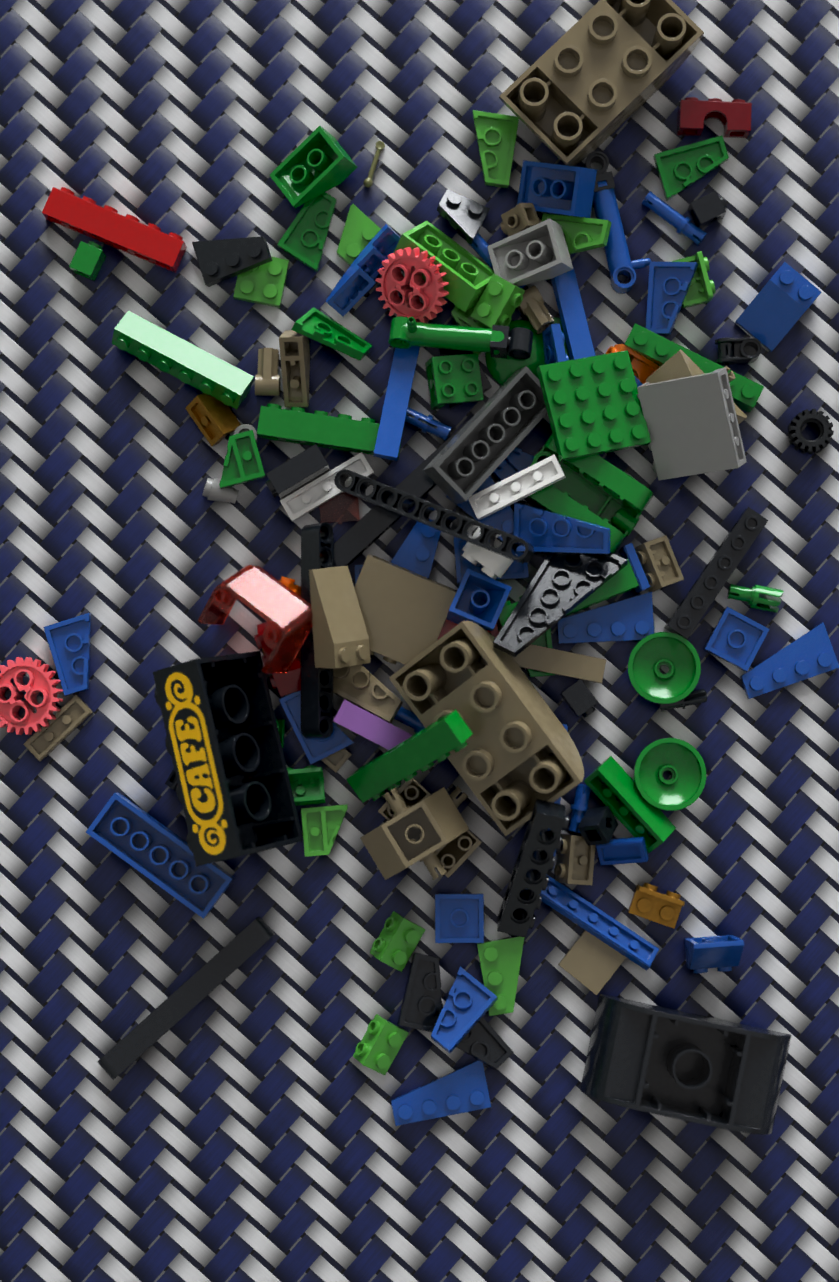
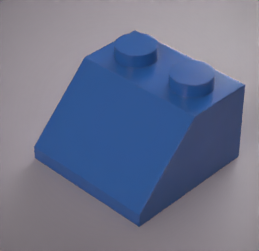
M467 568L448 610L446 619L456 624L462 621H472L486 630L493 631L512 587Z

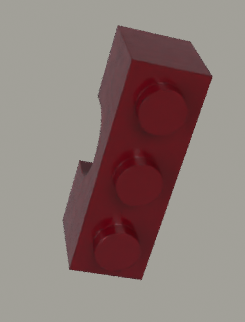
M695 97L685 98L680 101L678 106L677 135L701 136L704 129V121L714 118L723 124L724 137L747 138L751 131L752 103H746L742 99L723 102L718 98H711L708 101H699Z
M285 616L258 624V634L254 635L258 649L263 648L265 655H262L265 668L271 669L272 675L269 678L273 689L278 688L281 697L301 691L300 658L287 660L280 657L283 651L294 648Z

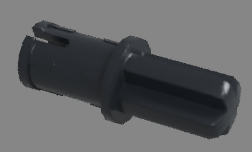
M705 689L692 691L679 702L659 704L661 711L681 707L685 709L687 705L706 702L707 693Z

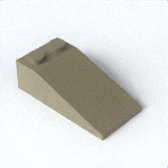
M348 566L309 570L315 668L337 669L371 663L369 637Z

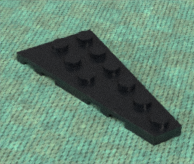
M549 552L495 638L493 647L516 657L627 565V560L611 552L609 554Z

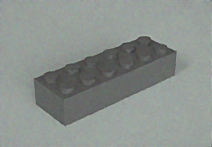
M527 366L516 370L424 468L423 471L456 505L466 502L547 414L539 379Z

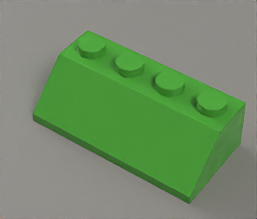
M428 221L403 233L395 248L396 251L401 248L403 250L407 247H411V249L419 247L420 253L428 251L427 258L435 256L434 264H442L439 269L440 273H447L442 280L449 282L447 286H444V290L448 291L449 294L444 297L464 312L476 306L494 273V270ZM422 273V278L426 282V277Z

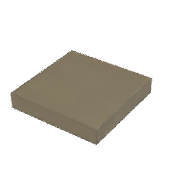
M584 930L558 965L597 995L626 957Z

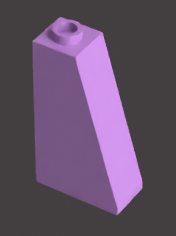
M346 700L343 701L333 720L338 725L387 750L413 736Z

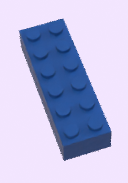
M119 792L112 795L86 831L87 834L203 919L208 916L235 878L215 862L196 866L193 852L186 841Z

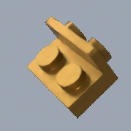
M645 882L643 887L637 885L628 913L675 929L681 908L685 904L684 901L680 900L681 895L668 890L666 895L657 892L658 887Z

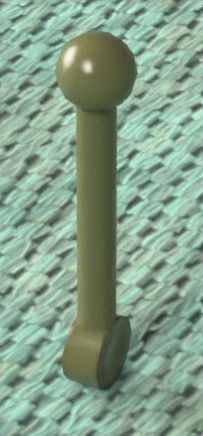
M382 141L376 142L375 145L376 153L368 177L364 180V186L367 188L373 185L372 177L380 153L385 148V144Z

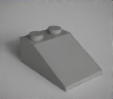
M547 219L487 246L494 274L517 287L552 279L573 270L562 226L552 219Z

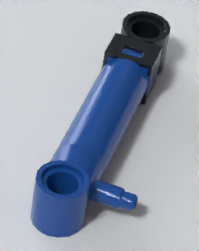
M594 151L587 156L584 168L593 169L590 166L593 162L600 163L602 169L597 170L593 205L597 219L609 220L611 222L607 246L604 247L611 276V287L615 292L625 294L634 286L636 281L635 270L649 266L651 259L642 258L631 261L614 192L615 184L612 171L607 172L609 159L603 152ZM625 275L629 278V283L622 284L618 281L617 277Z

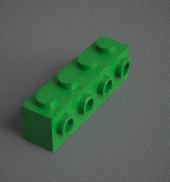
M612 756L600 764L584 780L589 788L610 808L611 812L634 837H644L648 853L661 845L676 829L660 809L653 807L641 797L633 779Z

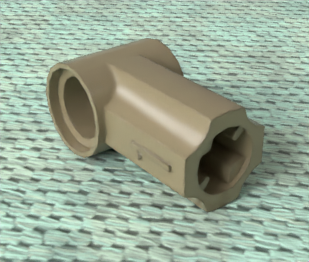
M533 285L526 289L523 294V300L517 308L522 315H526L536 333L541 334L548 326L555 324V321L545 307L544 300L537 287Z
M258 349V372L255 375V395L257 396L280 395V375H278L279 349Z

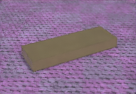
M75 695L54 715L55 720H48L49 727L42 726L41 732H35L23 745L41 762L81 725L93 711L78 695Z

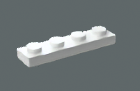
M363 453L357 454L280 500L291 521L299 519L343 492L336 487L334 482L335 476L340 470H350L365 477L374 474ZM352 477L346 479L345 487L351 485Z
M554 454L472 495L468 500L477 519L481 520L566 478Z

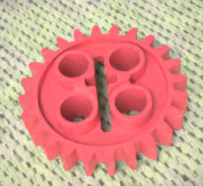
M407 247L403 250L401 248L396 250L395 253L387 255L388 259L381 262L384 267L377 270L382 276L375 279V281L381 283V286L376 288V291L382 292V296L378 300H385L386 302L383 309H391L389 316L397 314V317H414L416 322L427 323L429 320L435 319L437 317L436 314L443 311L441 306L447 304V301L442 297L449 294L448 291L444 290V286H447L449 282L442 280L447 273H440L439 271L442 264L435 265L436 257L427 258L428 251L420 253L419 247L414 249ZM401 268L403 269L405 276L402 275ZM422 273L426 277V282L422 278ZM419 297L423 299L424 305L420 302Z
M16 657V663L13 660H7L8 667L0 665V728L7 726V732L13 733L15 731L16 735H22L23 732L26 735H32L33 730L41 732V726L49 727L47 719H56L52 714L53 711L61 710L56 706L57 702H63V699L57 697V694L63 692V689L56 688V685L61 681L52 679L56 672H47L49 665H41V660L35 659L33 661L31 657H26L25 660L21 657ZM26 673L30 677L27 685L23 683V677ZM9 688L11 690V697L7 700L5 698V691ZM39 692H42L44 696L41 704L37 702ZM21 707L25 709V716L22 719L19 717V709Z

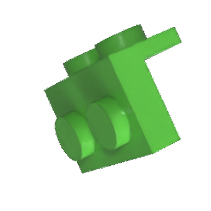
M702 251L697 252L695 256L672 261L698 263L682 308L710 302L716 290L713 280H709L707 273L710 270L707 257H703Z
M493 273L471 317L491 329L493 325L509 326L511 316L521 304L525 290Z
M393 911L391 916L385 921L384 928L379 937L373 942L370 954L379 961L402 972L425 929Z
M376 1014L369 1023L361 1042L356 1046L353 1057L362 1065L386 1075L409 1032Z

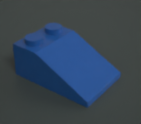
M523 160L517 204L533 203L536 211L590 218L597 170Z
M784 262L735 323L772 352L817 299L821 291Z
M734 935L684 938L686 966L690 970L693 969V973H707L708 968H717L719 972L732 971V966H739L744 948V940Z

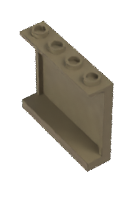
M368 554L354 589L369 637L370 655H374L375 652L384 656L383 660L392 664L400 662L406 665L438 640L457 590L377 556Z

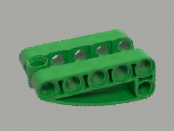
M552 433L540 452L535 455L530 466L538 463L541 459H546L555 454L566 478L527 498L543 510L610 528V552L614 554L625 537L629 536L638 523L640 515L653 498L654 493L598 454L559 461Z

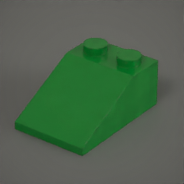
M319 126L269 176L292 206L297 208L341 184L357 166L334 136Z

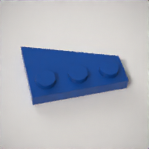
M416 522L391 563L429 578L441 531Z
M301 691L291 693L279 699L311 765L354 744L334 722L331 736L327 738H305L301 732Z
M460 967L454 984L449 991L446 1003L432 1031L431 1039L450 1054L497 1001V996Z

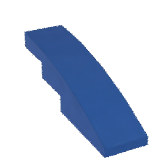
M385 224L353 261L326 302L344 317L376 283L374 279L379 275L377 270L384 267L381 262L388 259L387 255L394 253L401 237Z

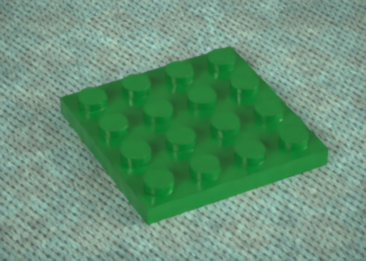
M628 350L539 365L536 368L559 461L639 447L651 443L647 423L637 396V384Z

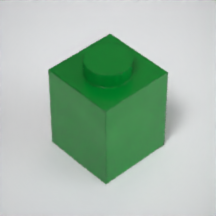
M81 241L69 265L72 272L95 282L106 258L103 250H101L102 247L92 241H89L88 244Z

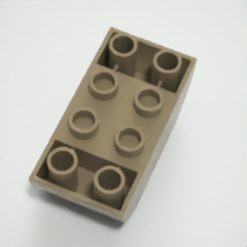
M600 0L510 85L499 98L566 166H575L595 151L667 82L695 49L704 32L672 0Z
M462 621L390 676L389 679L425 728L452 711L457 710L473 734L466 740L467 746L458 752L451 750V755L447 758L503 834L507 836L530 819L536 799L555 802L580 784L584 779V767L580 754L567 730L512 656L493 647L495 637L486 629L472 621Z

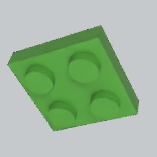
M272 257L273 261L239 274L237 276L234 299L280 308L290 263L289 260Z

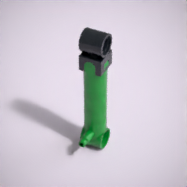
M394 317L391 322L388 343L392 347L399 349L419 346L490 353L491 357L507 359L509 356L513 359L525 360L531 356L534 333L522 327L510 330V326L493 325L492 329L422 323L416 322L414 317Z

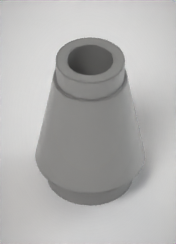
M215 477L214 479L207 478L202 496L207 497V500L235 504L239 490L233 487L221 489L220 480Z

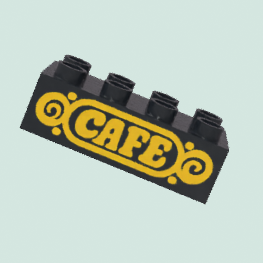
M255 651L199 658L154 671L153 676L156 685L155 700L161 708L167 734L165 739L166 749L172 756L177 779L176 794L183 806L188 828L187 843L193 852L196 866L303 841L261 652Z

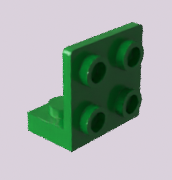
M478 354L431 357L425 363L431 410L441 409L446 404L478 402L484 399Z

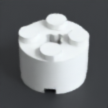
M478 527L472 535L473 539H476L480 536V527ZM498 539L494 540L495 548L502 545V542ZM469 542L462 548L464 551L462 556L474 565H477L478 562L482 564L483 568L481 570L494 580L497 576L501 578L514 561Z

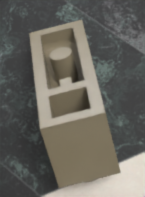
M293 330L284 331L279 337L285 407H308L310 382L309 337Z

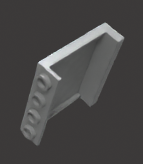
M726 368L717 369L711 373L652 384L646 382L637 387V396L641 403L643 416L646 420L651 439L648 447L652 451L654 459L653 470L658 476V481L735 469L747 462Z

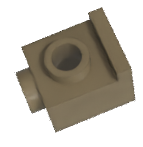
M519 203L516 207L501 215L503 220L501 222V229L508 236L540 223L533 203Z

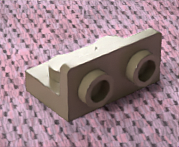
M667 535L635 547L650 588H648L649 592H655L684 580Z
M561 834L562 843L560 850L557 851V864L554 869L555 880L565 884L592 885L595 845L588 846L583 836Z

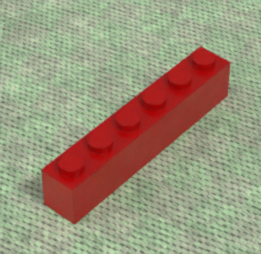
M52 188L42 211L47 220L176 273L187 248L180 235L170 232L168 235L161 232V228L154 224L148 223L146 226L139 223L140 220L132 215L126 214L125 217L117 214L118 211L108 205H105L104 208L98 206L96 201L89 197L83 196L82 199L74 196L75 193L67 188Z

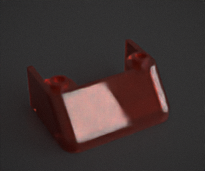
M247 565L214 589L198 622L201 624L223 625L238 599L268 622L263 632V639L266 645L273 650L262 671L264 673L287 674L312 628L313 615L311 604L261 567Z

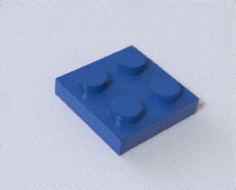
M726 607L704 650L747 672L770 629Z
M483 893L435 894V943H484Z

